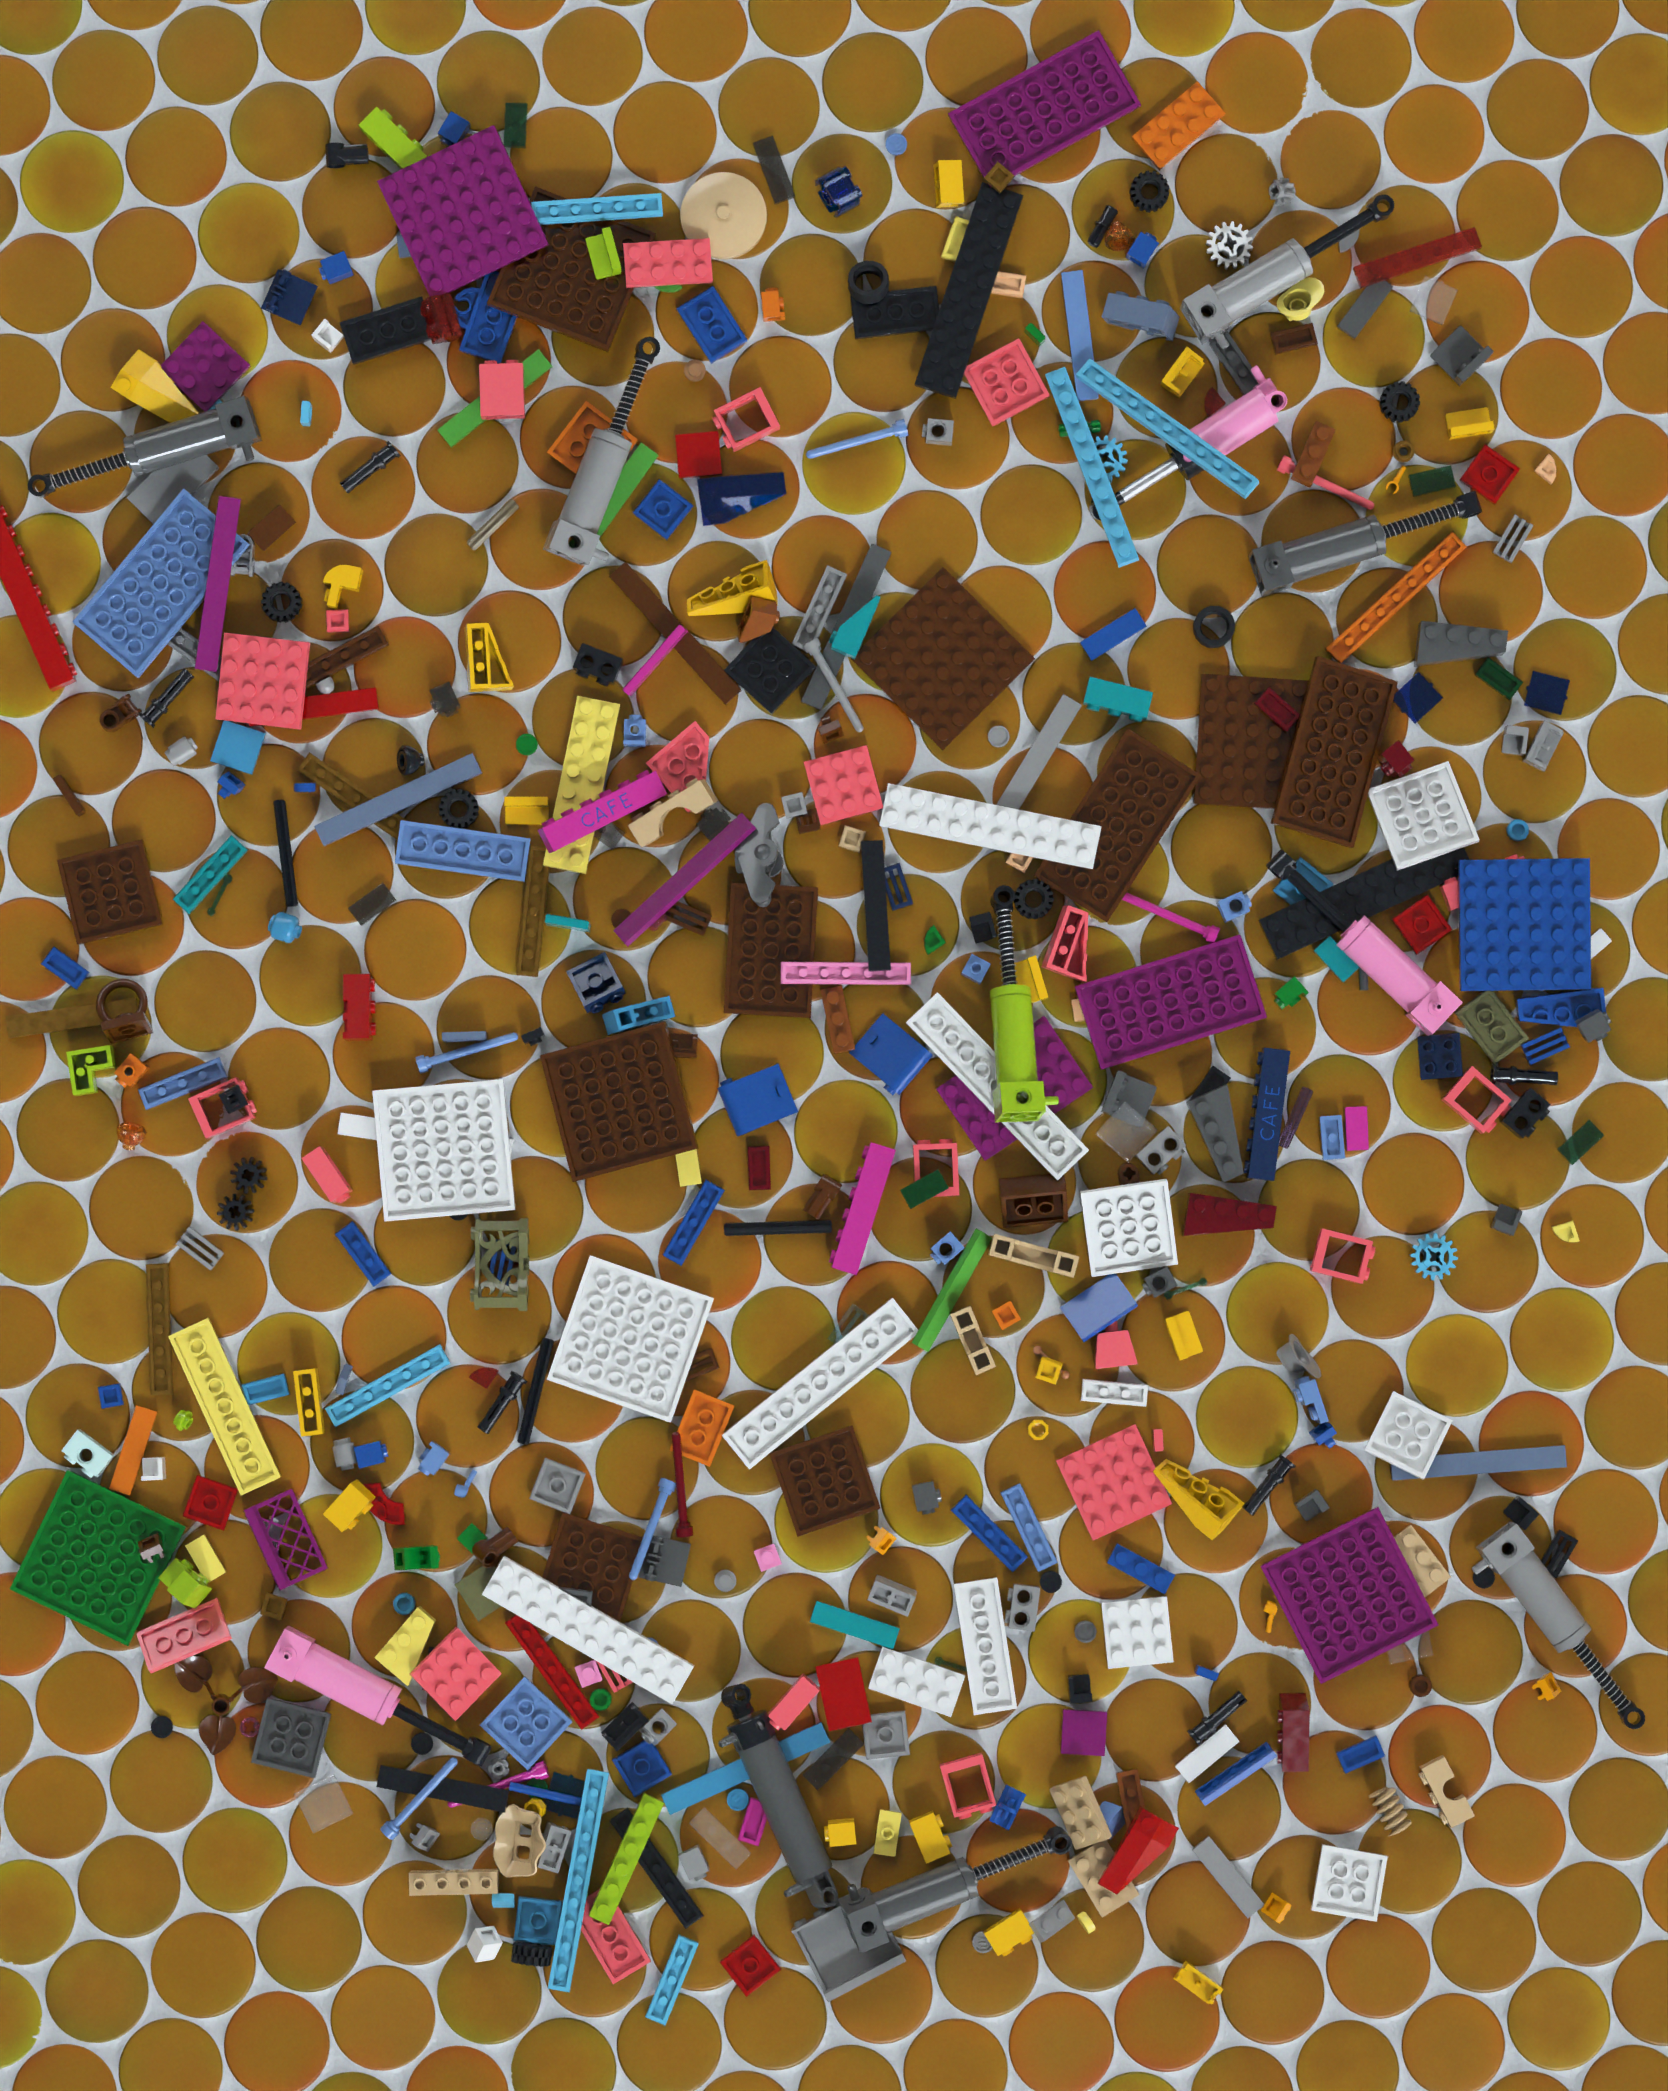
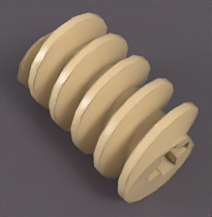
M1393 1787L1382 1788L1368 1796L1369 1798L1377 1799L1372 1805H1380L1376 1813H1384L1380 1821L1388 1822L1384 1827V1830H1392L1388 1836L1402 1832L1412 1823L1410 1819H1405L1408 1815L1407 1812L1401 1811L1404 1807L1403 1804H1396L1400 1797L1398 1795L1392 1796L1396 1792V1789Z

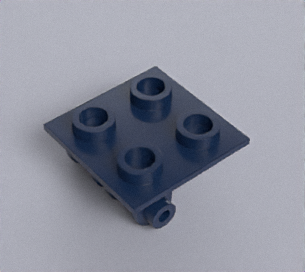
M278 269L261 309L301 326L318 286L291 275L287 270L283 269L282 271Z
M1460 1033L1417 1037L1421 1080L1463 1076Z

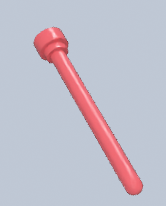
M1283 455L1277 471L1283 474L1285 472L1288 474L1290 472L1293 473L1296 467L1294 465L1295 462L1291 461L1292 458ZM1316 475L1313 481L1314 484L1368 510L1374 508L1372 501Z

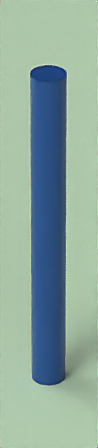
M510 1782L508 1789L581 1806L582 1797Z

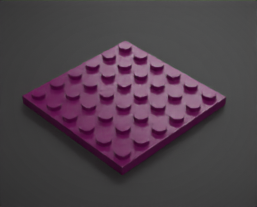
M495 125L377 181L431 300L448 294L549 245Z
M1379 1507L1261 1565L1321 1684L1439 1625Z

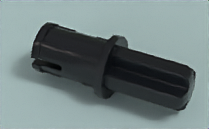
M1106 205L1099 220L1095 221V228L1088 238L1090 246L1097 248L1106 232H1110V226L1118 214L1114 207Z

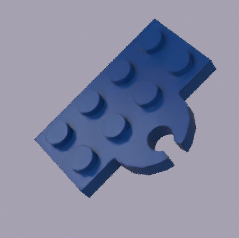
M493 271L484 276L481 288L471 287L462 290L456 295L455 300L458 302L467 301L469 308L462 312L456 306H452V314L459 327L466 330L459 351L485 360H495L497 364H501L517 317L487 306V301L499 275V272Z

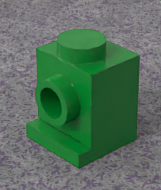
M1294 976L1273 994L1276 997L1274 1002L1281 1010L1287 1005H1290L1292 1008L1301 1000L1300 994L1304 997L1309 992Z

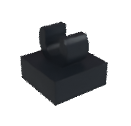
M239 1085L219 1094L228 1114L249 1105Z

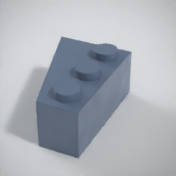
M1116 291V294L1108 293L1102 318L1106 323L1130 330L1147 331V335L1151 336L1154 333L1162 334L1167 337L1166 340L1173 342L1180 317L1168 302L1163 300L1152 302L1147 297L1139 295L1136 298L1128 297L1127 293Z

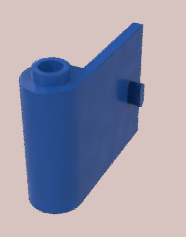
M883 1013L855 1045V1050L849 1052V1054L885 1083L883 1088L891 1095L895 1093L900 1095L933 1056L925 1047Z
M779 1064L736 1081L729 1078L720 1082L721 1087L717 1088L737 1137L798 1112Z

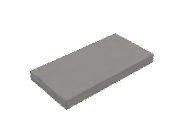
M207 455L154 471L127 499L154 524L183 488L193 495L219 467Z

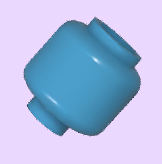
M279 912L271 917L268 931H270L272 938L285 943H291L295 938L298 939L300 937L302 926H299V919L296 916Z

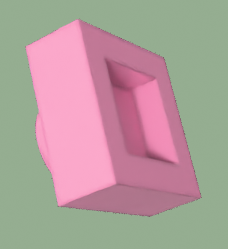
M774 1543L754 1551L761 1572L782 1564Z
M596 1660L575 1666L582 1688L603 1680Z

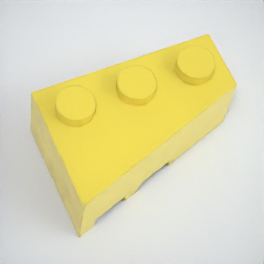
M421 1606L417 1607L375 1657L376 1660L407 1686L412 1681L410 1673L417 1667L436 1619Z

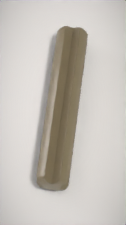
M510 499L467 541L468 546L476 550L519 509V505L513 499Z

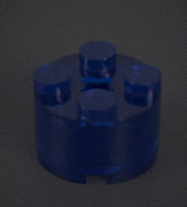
M846 166L843 168L837 167L815 180V185H820L821 188L818 192L820 199L830 213L835 212V218L859 206V198L863 196L860 188L857 185L854 186L850 178L852 176Z

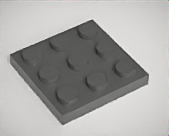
M267 1698L251 1763L316 1778L332 1713Z

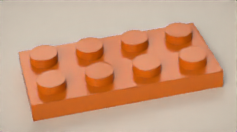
M1197 81L1132 136V140L1160 171L1224 117L1226 113Z

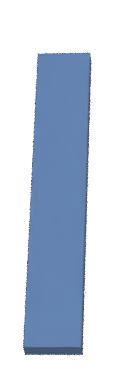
M1083 270L1062 272L1061 280L1076 396L1078 401L1099 399L1097 392L1076 378V373L1089 359L1094 361Z

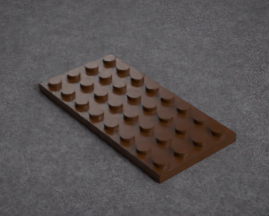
M1315 657L1271 824L1348 848H1354L1398 681L1323 657Z
M1127 729L1070 818L1073 821L1102 827L1093 869L1043 860L1034 876L1105 922H1108L1201 775L1130 729Z

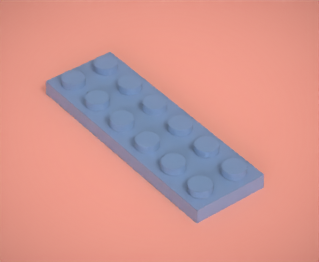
M401 820L395 864L525 882L531 838Z

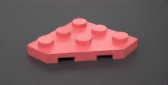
M694 721L647 761L646 765L652 772H657L661 782L670 793L678 789L682 792L687 789L686 784L697 778L698 781L706 780L709 736Z

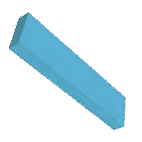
M680 1934L678 1935L645 2015L646 2018L666 2025L699 1942Z

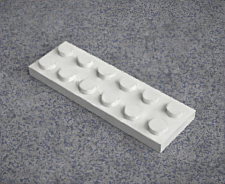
M997 1577L954 1584L973 1714L979 1715L1017 1709Z

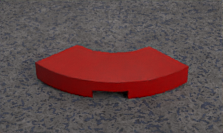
M381 1483L363 1484L376 1496L371 1502L374 1506L370 1511L377 1518L393 1525H405L404 1503L395 1502L388 1498L382 1489Z

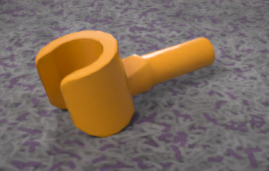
M1401 466L1393 481L1386 484V490L1389 484L1393 483L1396 485V490L1393 494L1397 493L1399 490L1398 483L1406 470L1405 466Z
M1267 1600L1263 1609L1264 1612L1269 1613L1265 1632L1271 1633L1273 1619L1277 1613V1604Z

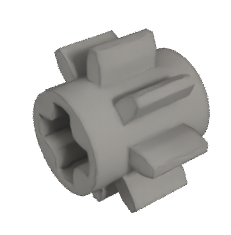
M1280 177V180L1274 179V183L1269 187L1270 199L1276 200V205L1291 203L1296 193L1294 183H1289V178Z

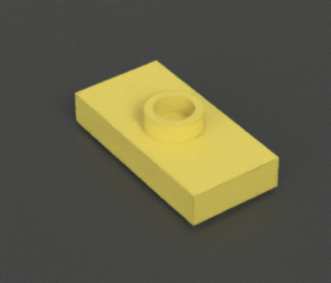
M880 1809L873 1854L895 1857L902 1812Z

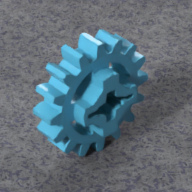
M1105 435L1104 440H1100L1099 436H1097L1096 447L1106 446L1105 449L1098 450L1101 458L1104 455L1108 457L1103 466L1105 470H1113L1106 473L1111 483L1112 476L1118 479L1120 477L1118 471H1125V467L1122 464H1127L1128 462L1127 459L1123 458L1127 451L1120 450L1123 444L1116 445V438L1108 441L1107 435ZM1113 450H1115V452L1118 455V461L1113 457Z
M1433 1233L1432 1238L1425 1234L1424 1241L1418 1238L1417 1242L1419 1245H1412V1248L1416 1251L1410 1254V1257L1415 1258V1261L1410 1264L1417 1265L1418 1268L1415 1272L1419 1273L1422 1271V1278L1430 1275V1280H1434L1435 1275H1437L1441 1280L1443 1279V1273L1446 1275L1451 1274L1448 1270L1449 1268H1456L1452 1261L1458 1260V1257L1453 1256L1457 1248H1450L1453 1242L1452 1240L1445 1242V1235L1438 1239L1437 1233ZM1437 1242L1441 1245L1437 1248H1432L1428 1243ZM1422 1249L1424 1260L1420 1262V1251ZM1429 1251L1438 1253L1436 1257L1438 1262L1429 1260L1431 1258ZM1446 1252L1448 1253L1447 1263L1444 1262V1254ZM1436 1266L1439 1271L1432 1272L1427 1270V1268Z

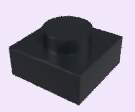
M541 1027L521 1035L524 1044L529 1043L530 1046L541 1043V1038L545 1036Z

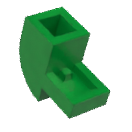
M424 1545L393 1548L394 1570L439 1568L440 1554L438 1546Z

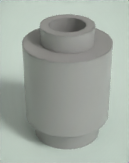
M184 736L170 745L164 753L171 764L176 766L197 754L195 750L198 747L191 737L187 739Z
M350 1437L333 1441L334 1447H332L336 1467H341V1471L354 1468L357 1459L354 1443H351Z

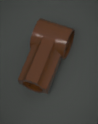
M824 1173L814 1188L815 1192L803 1210L819 1220L830 1201L834 1200L842 1184Z
M506 1527L490 1540L483 1539L476 1542L472 1548V1553L485 1568H491L498 1563L500 1555L515 1545L518 1540L512 1531Z

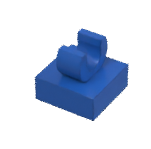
M227 772L217 781L223 786L218 794L225 799L231 793L236 795L241 792L246 784L232 773Z
M1329 1422L1319 1424L1309 1432L1319 1446L1324 1443L1330 1449L1336 1444L1332 1436L1337 1434V1432Z

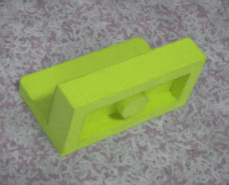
M603 228L602 234L586 238V245L595 278L598 280L621 274V265L611 228Z

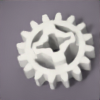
M1234 221L1231 222L1230 226L1223 222L1221 229L1216 225L1214 227L1215 233H1209L1208 236L1212 240H1207L1206 245L1211 247L1207 249L1206 253H1212L1210 261L1217 260V267L1225 264L1226 270L1229 265L1236 269L1238 262L1242 266L1245 264L1243 258H1250L1251 255L1247 251H1252L1253 246L1248 245V243L1252 242L1253 239L1252 237H1246L1249 230L1242 231V224L1234 227ZM1231 232L1237 234V235L1240 236V237H1236V236L1232 235ZM1222 234V241L1215 244L1217 237ZM1227 240L1231 245L1234 244L1232 252L1228 246L1225 247ZM1244 247L1241 255L1237 257V249ZM1219 254H1223V255L1227 256L1228 259L1223 258V257L1220 256Z

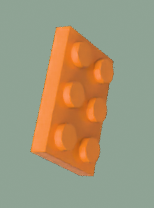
M694 1389L677 1430L681 1437L682 1456L710 1467L735 1405Z

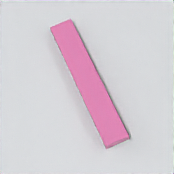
M780 962V984L911 985V963H890V971L869 972L868 962Z

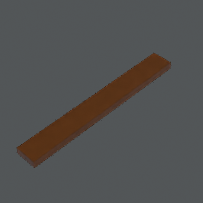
M626 562L609 576L665 639L668 638L678 625H682ZM689 631L676 644L674 649L725 705L742 691Z

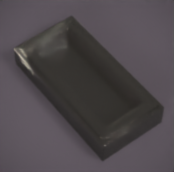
M381 883L348 909L359 924L363 926L394 903L396 899L386 885Z

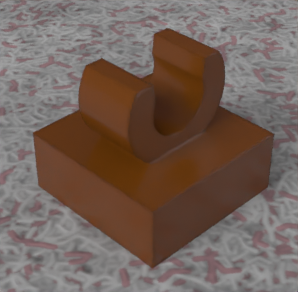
M829 715L821 717L823 726L818 727L823 744L844 736L838 719L831 722Z
M816 808L808 809L807 814L796 817L799 834L821 830Z
M158 1533L138 1542L139 1552L143 1560L147 1558L152 1563V1556L155 1554H159L161 1558H164L162 1540Z

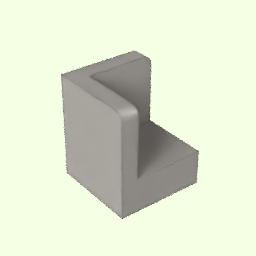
M1513 725L1505 726L1501 752L1520 756L1526 754L1529 728Z

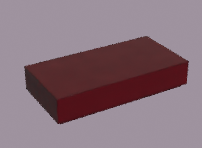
M1270 687L1254 703L1285 732L1294 725L1300 716L1294 708Z
M770 1146L748 1147L749 1190H771Z

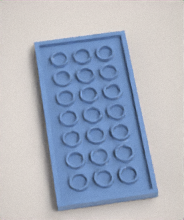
M184 488L73 620L77 627L137 678L143 674L204 601L216 515ZM237 533L232 566L250 545Z

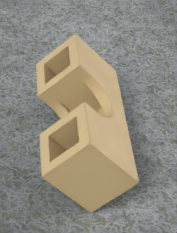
M971 1306L950 1314L975 1375L996 1367Z
M1443 1755L1419 1766L1421 1772L1418 1775L1423 1785L1428 1784L1431 1790L1428 1795L1434 1805L1438 1804L1441 1810L1438 1815L1444 1825L1448 1823L1453 1828L1475 1816L1463 1794L1456 1798H1447L1444 1795L1443 1786L1445 1782L1455 1776Z

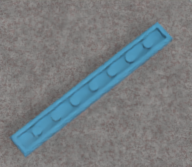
M822 1722L779 1741L787 1762L830 1743ZM740 1758L661 1794L671 1815L749 1780V1776Z

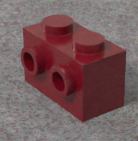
M1399 740L1378 756V761L1382 764L1380 766L1381 770L1387 777L1391 775L1392 778L1397 775L1401 778L1413 768L1411 763L1415 761Z

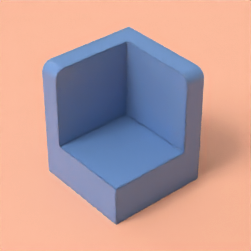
M1104 1801L1099 1807L1112 1835L1109 1839H1112L1125 1824L1123 1808Z

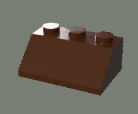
M1051 1174L999 1179L1003 1228L1068 1222L1067 1189L1064 1175L1059 1180H1056Z

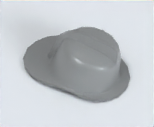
M1290 1334L1289 1342L1277 1350V1356L1283 1366L1295 1373L1307 1370L1315 1378H1320L1321 1371L1316 1361L1304 1349L1298 1338L1294 1334Z

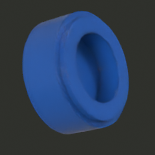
M294 783V791L315 792L316 783Z

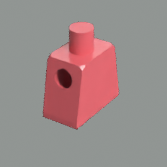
M1117 1321L1106 1327L1104 1333L1096 1334L1095 1369L1137 1364L1128 1330L1119 1331Z

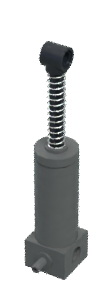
M241 396L216 404L215 409L124 437L125 448H123L124 451L121 454L117 453V455H111V457H106L105 459L101 458L99 461L95 460V462H90L86 465L84 463L83 466L79 465V467L74 469H68L61 473L57 472L55 475L50 473L34 475L28 481V490L31 494L42 498L55 492L57 487L60 488L67 484L71 485L73 482L77 483V481H82V479L93 478L95 475L98 476L111 470L115 471V469L126 467V465L130 469L132 468L136 477L226 448L233 450L242 448L246 461L254 460L251 445L262 441L250 401L247 397ZM238 418H242V425L235 428V421ZM39 480H43L45 483V489L41 492H37L35 489V484Z
M1476 491L1456 497L1453 500V504L1448 503L1449 505L1444 507H1437L1436 509H1431V511L1426 510L1425 513L1421 512L1419 515L1415 514V516H1410L1403 520L1399 519V521L1388 523V525L1383 524L1384 526H1382L1375 515H1370L1283 544L1282 541H1278L1253 549L1248 558L1261 597L1289 589L1296 582L1386 554L1385 543L1387 538L1391 539L1393 536L1397 537V535H1402L1405 532L1408 533V531L1413 532L1415 529L1418 530V528H1424V526H1429L1430 524L1435 525L1436 522L1440 523L1442 520H1451L1452 517L1456 518L1457 516L1458 518L1466 519L1478 515L1483 511Z
M1055 1826L1047 1831L1046 1835L1043 1836V1840H1038L1036 1843L1033 1842V1844L1022 1847V1849L1017 1848V1851H1012L1009 1854L1006 1853L1004 1856L1001 1855L1000 1858H995V1860H990V1862L985 1861V1864H980L978 1867L974 1866L972 1868L961 1857L873 1894H870L867 1888L857 1890L855 1884H850L847 1887L849 1894L839 1898L838 1902L850 1935L860 1953L890 1942L887 1933L978 1897L979 1894L976 1887L978 1886V1880H984L986 1877L989 1878V1876L995 1873L1000 1874V1871H1005L1008 1868L1011 1869L1010 1867L1013 1866L1016 1867L1017 1864L1021 1865L1022 1862L1031 1859L1032 1861V1858H1037L1039 1855L1043 1856L1042 1854L1049 1853L1050 1855L1053 1853L1066 1854L1072 1847V1840L1062 1827ZM1063 1837L1060 1843L1055 1844L1058 1838Z

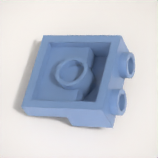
M1309 1376L1294 1379L1296 1389H1293V1394L1296 1402H1300L1301 1405L1305 1406L1311 1405V1407H1308L1311 1420L1319 1424L1328 1422L1329 1420L1316 1380L1309 1379Z

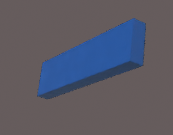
M705 1180L664 1251L663 1256L682 1266L724 1193V1189Z
M967 1495L951 1509L1012 1572L1028 1558Z
M1265 1742L1195 1790V1793L1204 1806H1206L1276 1758L1277 1755L1270 1745Z

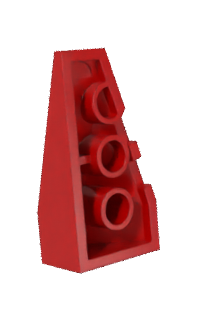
M1140 1806L1097 1884L1118 1894L1169 1847L1179 1828Z

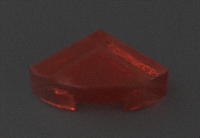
M1213 387L1209 389L1204 400L1205 413L1208 418L1226 405V402Z
M490 1367L480 1368L474 1371L469 1378L488 1389L499 1370Z

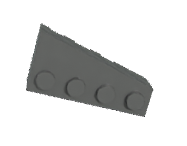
M1225 1084L1187 1101L1186 1104L1221 1181L1226 1182L1243 1174L1228 1085Z

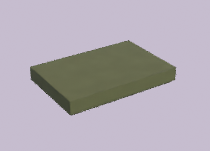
M1493 991L1481 992L1454 1013L1492 1064H1497L1529 1039Z

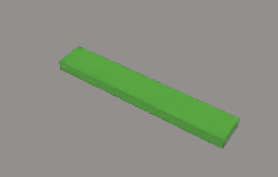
M539 349L522 362L524 366V390L552 368L550 362ZM480 396L437 430L451 448L486 421L482 420L480 415Z
M643 443L639 444L622 469L597 533L600 537L659 456ZM573 539L569 542L571 548L575 545Z
M977 1228L975 1229L914 1337L913 1344L929 1352L992 1237Z

